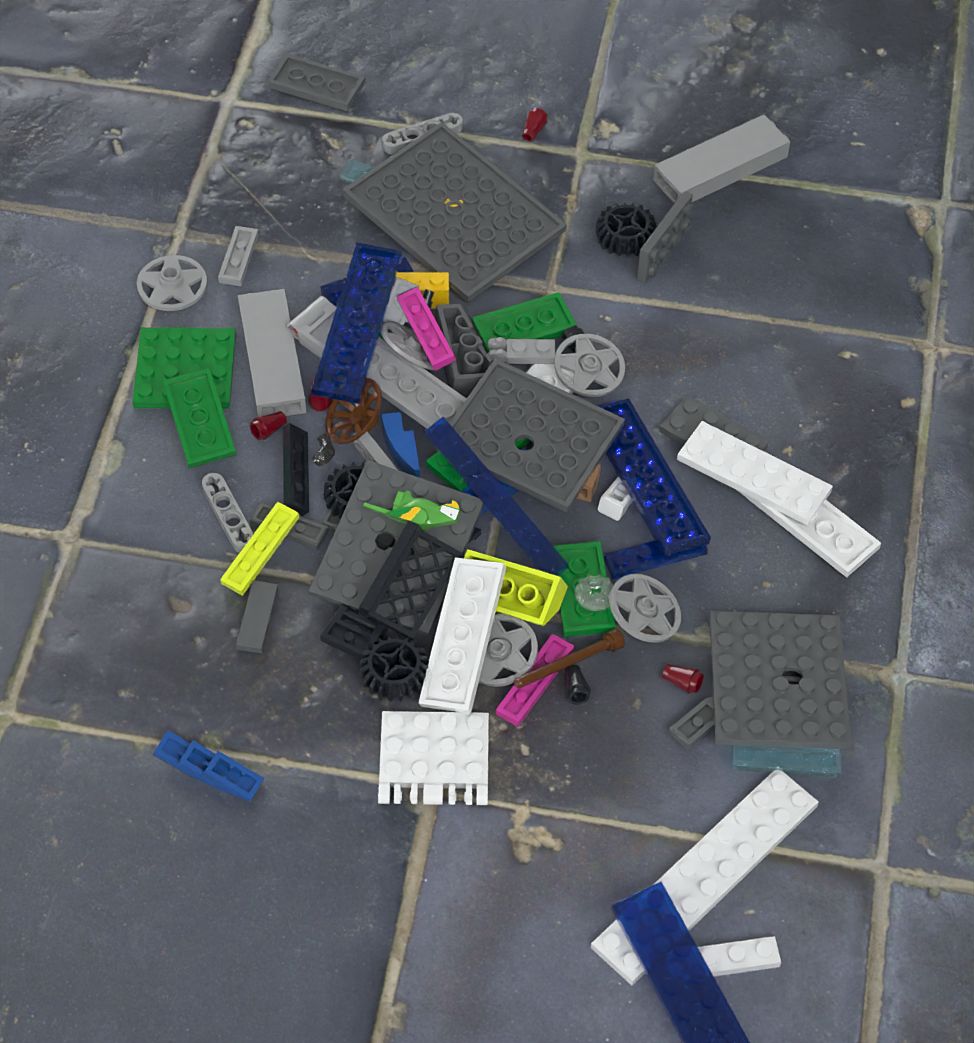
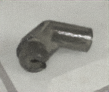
M322 434L317 438L321 448L313 456V462L319 467L328 464L335 456V449L328 434Z

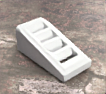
M622 472L601 496L598 511L619 521L643 487L644 482Z

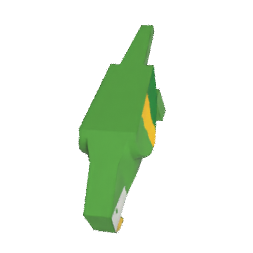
M408 490L406 492L398 491L392 511L365 502L363 505L367 509L400 523L407 524L408 521L417 524V528L422 531L434 527L457 524L460 516V507L456 501L452 500L451 504L438 506L427 499L413 498Z

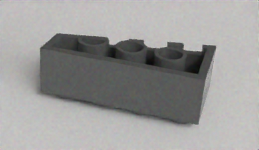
M461 304L437 305L435 320L456 358V361L444 366L448 386L462 396H469L492 364L493 359L484 350L480 337L474 333L473 325Z

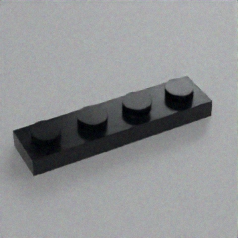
M288 423L283 427L284 505L298 512L299 515L304 516L309 513L308 432Z

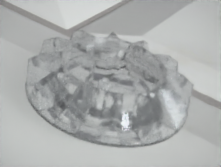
M600 573L597 576L588 574L586 578H580L575 588V597L578 603L588 610H604L610 607L609 595L614 584L611 583L609 577L604 578ZM601 587L600 594L596 592L591 595V588L597 589Z

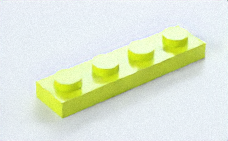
M277 502L220 579L221 584L243 596L252 584V581H254L300 518L299 513Z

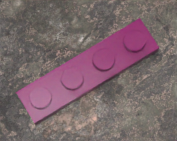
M416 287L397 296L398 303L434 371L456 361L419 288Z
M552 634L538 652L536 662L528 673L574 652V645ZM558 672L522 688H517L514 685L497 707L496 715L519 727Z

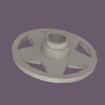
M180 255L163 256L149 262L140 271L137 278V290L141 299L147 305L163 311H177L192 306L201 299L207 288V277L203 267L195 260ZM179 262L188 264L195 269L182 270ZM164 263L161 272H149L154 267ZM202 280L201 287L194 295L190 286ZM142 284L154 288L150 298L143 291ZM172 297L182 302L177 304H164Z
M394 322L383 324L381 327L382 337L397 353L418 366L434 370L412 329Z
M578 334L567 338L560 344L555 354L554 369L561 383L572 392L587 397H600L613 392L620 385L625 374V362L619 349L609 340L594 334ZM591 341L600 343L608 349L596 351ZM576 342V353L561 354L567 346ZM616 360H618L619 364L618 378L608 368ZM561 368L574 373L573 384L564 376ZM593 382L606 387L600 390H586Z
M630 574L620 578L610 591L609 604L614 618L627 633L635 638L646 642H663L671 638L678 630L681 623L679 604L671 591L658 580L642 574ZM633 581L632 592L618 590L622 584ZM649 585L657 588L664 595H654ZM618 606L629 612L627 622L621 615ZM673 609L674 623L671 627L664 614ZM649 626L659 635H649L641 631Z
M495 614L479 683L493 687L510 685L514 683L516 678L527 674L532 669L538 655V642L534 631L524 620L505 614ZM500 621L512 622L521 626V628L506 632ZM531 639L532 651L527 662L519 650ZM503 668L516 673L504 679L494 680Z

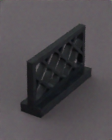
M408 521L360 604L357 614L365 618L370 617L405 637L409 636L413 641L450 576L455 558H460L462 552L417 528V524ZM418 537L428 542L430 551L417 554L414 544ZM412 550L413 555L408 556L409 552ZM447 552L454 557L450 564L440 566L436 554ZM432 555L435 567L422 571L419 558ZM415 559L418 572L405 575L402 567L403 563ZM447 569L444 575H442L441 570ZM398 572H400V577H396ZM437 572L440 579L439 584L427 587L424 575ZM420 576L424 589L410 592L407 579ZM403 581L406 593L392 596L391 584ZM434 591L432 597H430L429 592ZM387 593L389 598L383 599ZM425 593L428 604L425 607L415 609L412 596ZM408 598L411 610L398 614L394 601ZM390 602L394 615L383 617L376 613L379 605ZM423 612L418 619L417 613ZM413 615L416 625L412 632L402 627L399 618Z

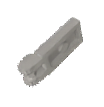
M502 337L488 340V348L492 349L488 353L493 361L496 358L502 362H507V364H554L555 340H505Z

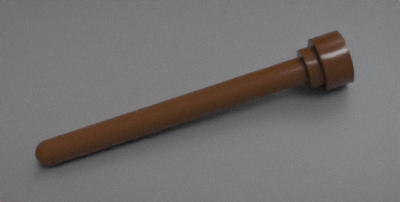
M618 629L610 630L604 634L601 641L516 678L514 685L517 688H522L604 650L615 652L625 646L624 637Z

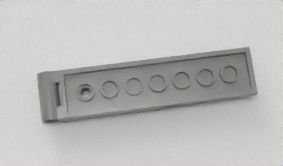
M323 296L317 298L286 325L288 332L293 334V337L298 339L301 345L350 380L354 381L365 377L376 381L381 388L383 398L439 438L466 401L464 396L421 366L401 356L387 342L331 304ZM371 387L368 390V393L373 394L376 393V391L373 387Z

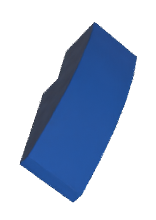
M401 412L381 414L384 440L396 465L402 472L420 478L414 431L403 430Z

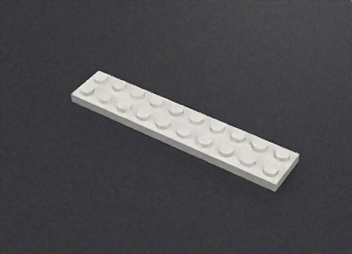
M777 767L591 943V949L632 986L663 956L664 952L669 951L818 806L819 801Z

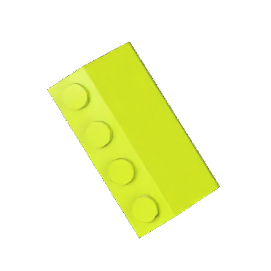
M467 549L464 559L504 563L506 566L496 612L545 626L559 611L568 588L561 577Z

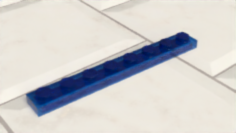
M441 417L424 431L427 438L483 502L485 507L539 571L559 576L569 568V564L444 417Z

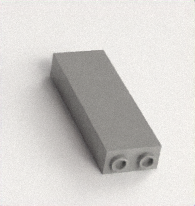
M761 115L656 164L653 181L674 204L684 191L693 194L692 202L787 158L790 141L765 115Z
M285 289L238 295L258 417L282 411L285 416L306 413L305 396L294 337L286 328V325L291 321Z

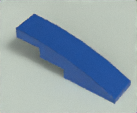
M169 730L153 753V756L221 791L249 802L264 780L260 775L220 751H217L215 754L195 741H192L190 744Z

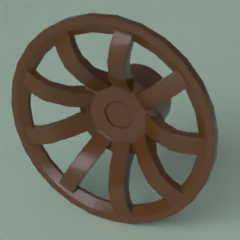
M358 378L347 384L336 395L327 412L325 426L327 435L332 441L338 444L351 443L376 426L382 403V391L376 381L371 378ZM365 384L360 398L357 391L358 385ZM373 387L376 393L371 394L367 398L368 390ZM349 390H351L355 405L343 397ZM377 399L376 407L374 410L370 407V404L372 401ZM340 402L350 412L335 411V408ZM334 418H343V419H346V420H343V421H341V422L336 423V424L332 427V419H334ZM345 427V428L342 430L341 438L337 437V436L335 435L336 432H337L339 429ZM355 428L357 434L347 438L348 432Z

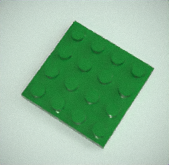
M141 327L132 400L133 408H170L163 380L210 368L222 409H230L236 329Z

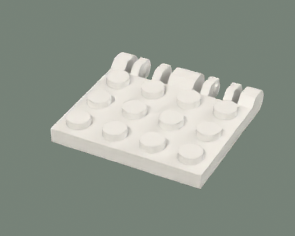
M382 711L378 804H390V787H394V804H400L402 800L401 788H411V804L418 803V788H424L423 804L443 805V788H449V804L455 805V788L466 789L464 793L466 805H472V789H477V805H487L489 713Z

